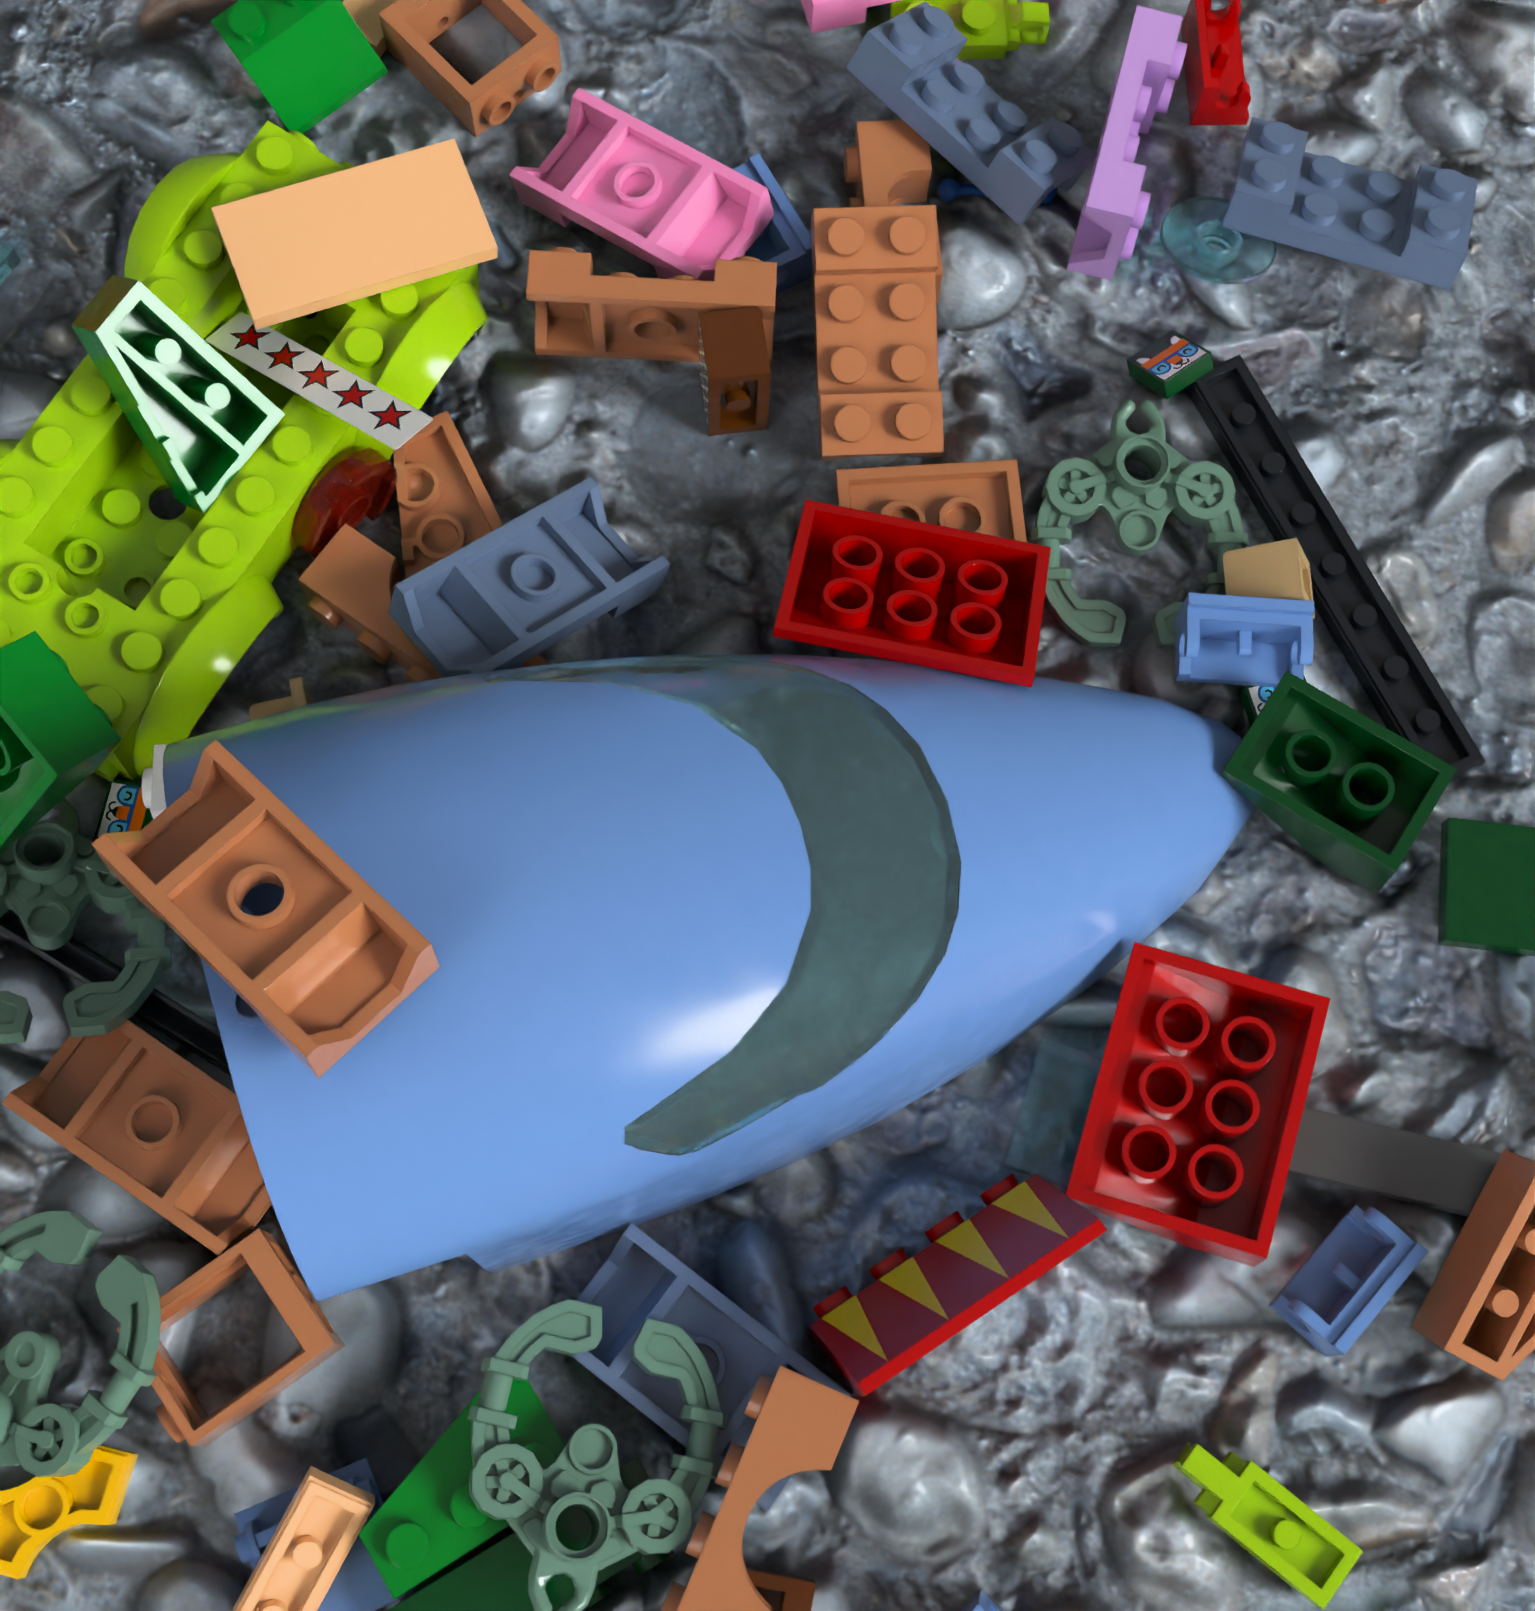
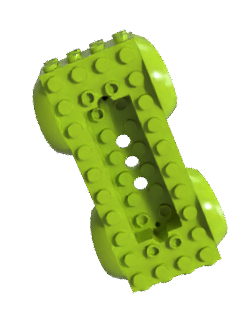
M267 120L243 153L226 152L193 156L175 166L155 186L141 208L129 237L124 276L139 280L205 341L208 336L238 313L243 312L250 316L211 208L356 166L345 161L340 162V164L319 152L316 145L302 133L295 130L286 132ZM478 264L268 327L420 410L447 369L475 332L478 337L487 325L488 317L479 298ZM211 344L209 345L285 415L205 513L187 506L184 513L178 518L163 520L151 512V500L158 491L169 488L89 354L81 361L21 440L0 439V648L36 631L49 649L55 651L63 658L70 675L92 703L98 705L106 712L113 729L121 738V741L94 771L111 782L119 774L132 783H138L140 778H142L144 769L146 767H153L154 745L170 744L187 739L241 658L271 620L277 618L284 608L271 583L300 544L293 536L294 523L303 503L316 485L335 466L357 452L368 449L377 451L380 456L379 470H383L395 451ZM360 455L353 460L354 464L359 462L356 464V466L360 465L358 471H360V468L361 471H371L375 462L371 455H367V457L366 455ZM353 459L341 465L337 472L335 470L318 487L314 498L322 493L326 494L328 488L339 490L342 486L341 475L337 474L342 470L344 471V466L350 465ZM347 470L345 472L346 479L350 475L352 470ZM329 491V492L327 493V495L329 496L330 500H331V499L334 497V495L336 494V492H334V491ZM313 495L311 496V498L309 499V501L307 502L306 506L302 511L298 523V531L300 529V523L305 517L306 509L310 504ZM324 496L317 497L311 503L309 511L321 497H323V499L319 502L316 508L320 507L322 503L323 505H326L328 503L327 499ZM313 510L306 520L313 517L316 513L319 512V510ZM316 517L301 527L299 532L301 537L304 538L307 535L308 529L317 521Z

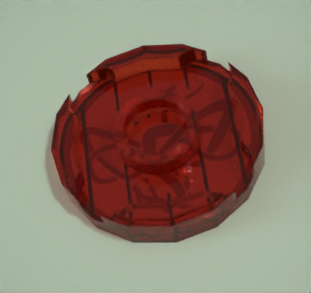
M367 448L356 451L333 467L321 478L299 509L291 532L294 542L303 551H307L312 557L316 558L345 523L361 533L356 526L365 516L372 521L376 517L378 518L393 495L397 482V471L391 465L392 463L380 451Z

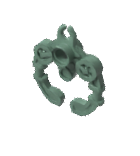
M1131 399L1123 400L1112 416L1109 443L1087 459L1075 457L1062 460L1049 472L1041 494L1043 501L1036 517L1035 526L1029 531V543L1051 547L1044 598L1045 605L1060 626L1087 647H1118L1121 643L1126 616L1123 609L1108 600L1081 599L1070 583L1071 570L1059 568V545L1069 544L1071 541V529L1067 528L1068 524L1073 525L1086 522L1098 510L1102 511L1109 519L1118 547L1130 556L1145 555L1154 547L1160 537L1167 516L1172 512L1186 525L1196 528L1205 527L1207 531L1205 548L1217 549V572L1206 575L1205 588L1207 590L1205 594L1226 595L1223 554L1227 551L1246 548L1248 545V534L1244 533L1241 517L1234 501L1236 489L1232 476L1219 464L1208 461L1192 463L1166 443V429L1163 416L1151 400H1143L1140 404V411L1144 413L1150 422L1149 428L1145 433L1138 435L1130 432L1126 427V420L1135 410V403ZM1129 460L1142 462L1148 467L1151 479L1137 480L1127 472L1124 462ZM1173 602L1153 615L1151 627L1157 648L1175 649V617L1183 602Z
M63 798L53 807L62 816L60 824L52 821L36 822L0 854V917L9 909L13 910L19 916L29 941L35 947L42 950H54L64 946L71 939L80 913L88 903L93 901V904L105 913L124 915L126 931L138 933V948H131L125 952V966L115 981L85 983L66 994L62 1003L72 1038L105 1035L122 1025L138 1011L154 990L162 971L172 966L171 950L165 947V930L170 928V926L163 919L159 920L109 871L91 845L94 841L80 834V820L77 810L66 798ZM57 860V862L52 865L40 866L41 864L47 861ZM0 991V1044L26 1042L33 1018L27 998L9 991Z
M47 1211L24 1218L0 1232V1276L5 1269L18 1272L25 1260L38 1252L51 1263L83 1266L91 1259L102 1231L81 1213L71 1211ZM119 1254L98 1275L95 1288L101 1306L120 1322L118 1345L109 1358V1362L117 1371L103 1392L88 1390L81 1400L82 1405L80 1407L74 1404L47 1402L51 1379L61 1359V1347L55 1336L46 1332L22 1331L16 1334L2 1349L0 1339V1467L22 1465L25 1471L38 1477H64L76 1474L90 1461L93 1451L98 1446L104 1443L116 1429H122L129 1418L125 1410L141 1386L149 1387L155 1379L156 1372L153 1370L160 1340L161 1324L159 1291L155 1276L132 1256Z
M571 1299L553 1304L534 1314L516 1329L494 1357L483 1356L479 1371L484 1372L485 1375L477 1406L470 1407L467 1421L471 1422L470 1446L473 1467L469 1473V1495L479 1512L494 1520H505L533 1556L528 1574V1594L534 1611H552L553 1607L545 1588L547 1582L554 1575L565 1574L572 1579L575 1588L573 1596L558 1611H583L588 1606L594 1592L598 1571L637 1551L643 1555L664 1554L685 1541L692 1526V1515L703 1499L710 1480L717 1478L719 1465L713 1463L719 1429L724 1430L727 1428L729 1415L721 1413L716 1383L704 1355L680 1326L653 1319H645L631 1346V1359L648 1375L676 1381L683 1401L679 1419L692 1423L685 1456L671 1455L668 1468L673 1471L668 1479L645 1480L630 1490L624 1487L620 1477L616 1439L613 1433L605 1426L587 1424L577 1429L570 1436L554 1463L543 1470L533 1452L518 1444H511L509 1431L515 1430L518 1417L505 1413L513 1380L522 1382L527 1380L530 1369L528 1367L529 1363L543 1349L575 1356L594 1350L602 1339V1307ZM566 1507L581 1509L587 1514L591 1522L592 1532L590 1539L578 1551L570 1550L563 1546L556 1535L557 1518Z

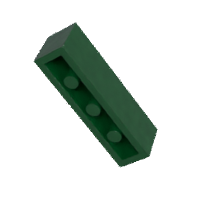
M639 1457L634 1458L619 1468L621 1480L624 1487L628 1490L642 1481L651 1480ZM566 1507L559 1514L556 1521L557 1538L563 1546L570 1550L578 1551L588 1543L591 1536L592 1527L590 1519L581 1509ZM513 1533L387 1611H534L528 1594V1574L533 1556L517 1535ZM637 1551L598 1571L594 1592L585 1609L613 1592L607 1581L609 1577L632 1564L636 1574L639 1576L674 1554V1551L643 1555ZM565 1574L554 1575L546 1584L545 1590L552 1604V1611H557L574 1594L575 1588L572 1579Z

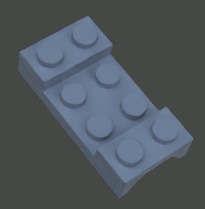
M925 1L868 30L846 69L1018 225L1025 222L1057 186H1060L1065 192L1069 191L1096 155L1083 143L1081 135L1075 128L1060 122L1054 116L1037 127H1033L1028 122L1026 114L1018 106L1003 100L985 83L983 75L976 68L962 63L957 56L968 39L954 27L953 20L943 10L931 6Z
M1252 117L1237 161H1240V165L1221 227L1450 290L1468 254L1478 179L1465 176L1453 169H1440L1422 163L1413 181L1398 178L1392 173L1373 171L1341 162L1332 156H1319L1304 152L1309 132L1292 128L1283 122H1270Z
M589 477L397 583L394 587L388 614L444 678L521 668L525 661L605 613H608L615 619L658 593L670 563L663 555L638 557L607 523L599 485L592 477Z
M632 1223L621 1236L607 1261L576 1300L602 1307V1339L594 1350L572 1357L686 1448L692 1423L679 1419L683 1401L676 1381L646 1374L631 1359V1346L643 1321L647 1318L680 1326L691 1337L704 1355L716 1383L721 1413L729 1415L727 1428L724 1430L719 1429L713 1463L719 1465L718 1473L732 1442L746 1447L756 1420L744 1415V1412L760 1374L774 1380L781 1365L849 1397L851 1396L840 1385ZM792 1475L782 1478L770 1486L760 1496L756 1504L768 1512Z

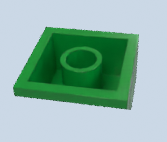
M238 0L211 20V23L288 130H295L304 134L388 73L387 68L341 0Z

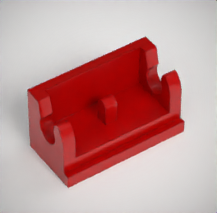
M1190 0L1181 27L1182 42L1188 44L1184 66L1190 126L1247 125L1251 94L1250 86L1245 81L1238 21L1242 11L1241 0H1228L1229 4L1221 10H1210L1211 0Z

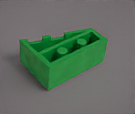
M112 275L71 324L177 501L197 511L205 513L285 415L139 280Z
M528 1379L525 1382L513 1380L505 1413L518 1417L515 1430L509 1431L511 1444H518L533 1452L542 1469H547L554 1463L565 1444ZM480 1391L359 1532L362 1542L393 1599L401 1597L510 1527L505 1520H494L479 1512L469 1495V1473L473 1467L470 1446L471 1422L467 1421L470 1407L477 1406Z

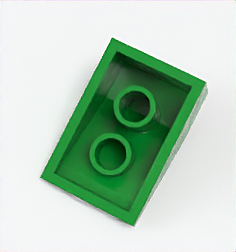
M36 631L0 648V854L91 775L121 741L120 736L113 729L106 712L98 705L92 703L70 675L63 658L55 651L50 650Z

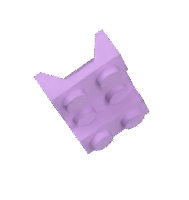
M1139 5L1136 6L1120 70H1117L1066 270L1112 281L1119 259L1128 261L1131 259L1138 231L1142 229L1151 193L1140 191L1146 166L1134 163L1140 140L1138 133L1148 135L1155 112L1166 114L1175 79L1178 80L1188 45L1187 43L1177 41L1183 16Z

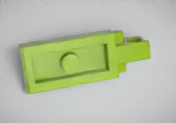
M901 0L890 4V19L925 1L931 6L946 12L953 20L954 27L968 39L957 56L959 60L1005 59L1006 52L1020 49V44H1045L1050 26L1048 3L1021 1L1018 3L1017 0Z
M1188 1442L1172 1464L1184 1476L1202 1489L1193 1503L1206 1513V1518L1315 1607L1325 1609L1363 1553L1358 1546L1253 1461L1242 1460L1233 1452H1228L1222 1462H1220L1199 1444L1195 1443L1193 1446Z

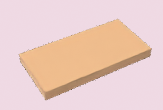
M455 138L211 208L255 330L498 258L497 244Z

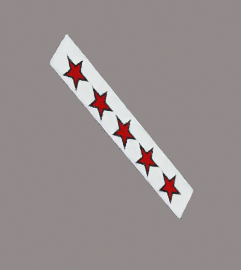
M243 312L238 313L205 339L209 344L394 450L400 448L433 420L431 416L274 329L264 327L255 330L251 317Z

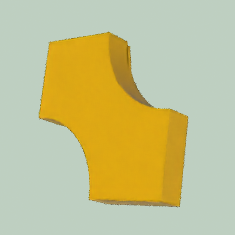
M101 1444L93 1451L90 1461L76 1474L64 1477L35 1476L20 1486L0 1491V1575L15 1579L26 1578L34 1559L45 1545L69 1528L80 1524H116L138 1453Z

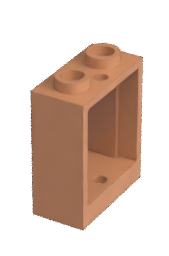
M396 0L379 13L387 50L475 137L479 136L490 126L503 123L512 114L516 106L534 92H541L547 89L555 81L557 75L562 72L558 35L521 0ZM479 5H482L524 46L473 85H470L429 43Z
M258 1228L160 1297V1333L242 1275L252 1270L303 1349L208 1416L166 1348L159 1340L153 1366L156 1377L151 1383L162 1401V1404L156 1408V1414L165 1430L177 1443L186 1439L190 1446H207L345 1347V1344L274 1236ZM120 1326L116 1328L118 1333H120Z

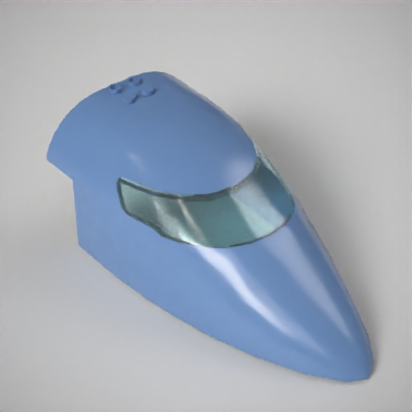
M790 654L625 657L512 668L398 684L307 704L166 745L163 754V783L166 808H168L190 789L203 749L216 739L432 944L440 966L318 1079L264 1025L259 1015L201 958L234 1089L264 1184L293 1258L316 1301H322L467 1254L490 1274L624 1231L631 1223L637 1226L706 1200L795 1163L885 1119L999 1053L1110 972L1132 951L1134 942H1143L1200 889L1250 819L1255 809V805L1221 776L1243 738L1220 721L1161 698L1043 677H1034L1031 688L897 661ZM271 883L261 884L252 888L243 899L242 911L253 916H261L272 912L281 903L284 889L279 885Z

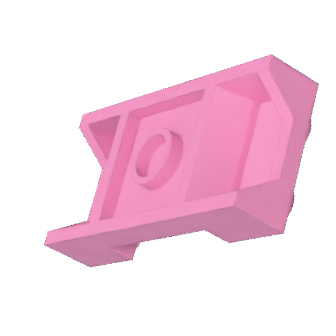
M578 88L572 96L565 135L538 168L516 166L509 174L521 203L564 227H567L571 220L653 265L657 277L660 279H669L677 275H688L700 281H714L715 259L732 260L733 258L744 256L775 216L767 187L581 88Z

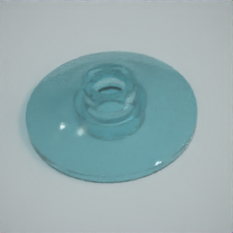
M1212 196L1194 197L1183 200L1170 208L1161 224V244L1169 258L1187 273L1209 282L1240 284L1259 278L1271 267L1277 252V242L1221 227L1229 199Z

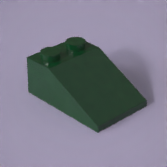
M1286 671L1224 768L1221 776L1317 860L1376 895L1397 871L1457 768Z

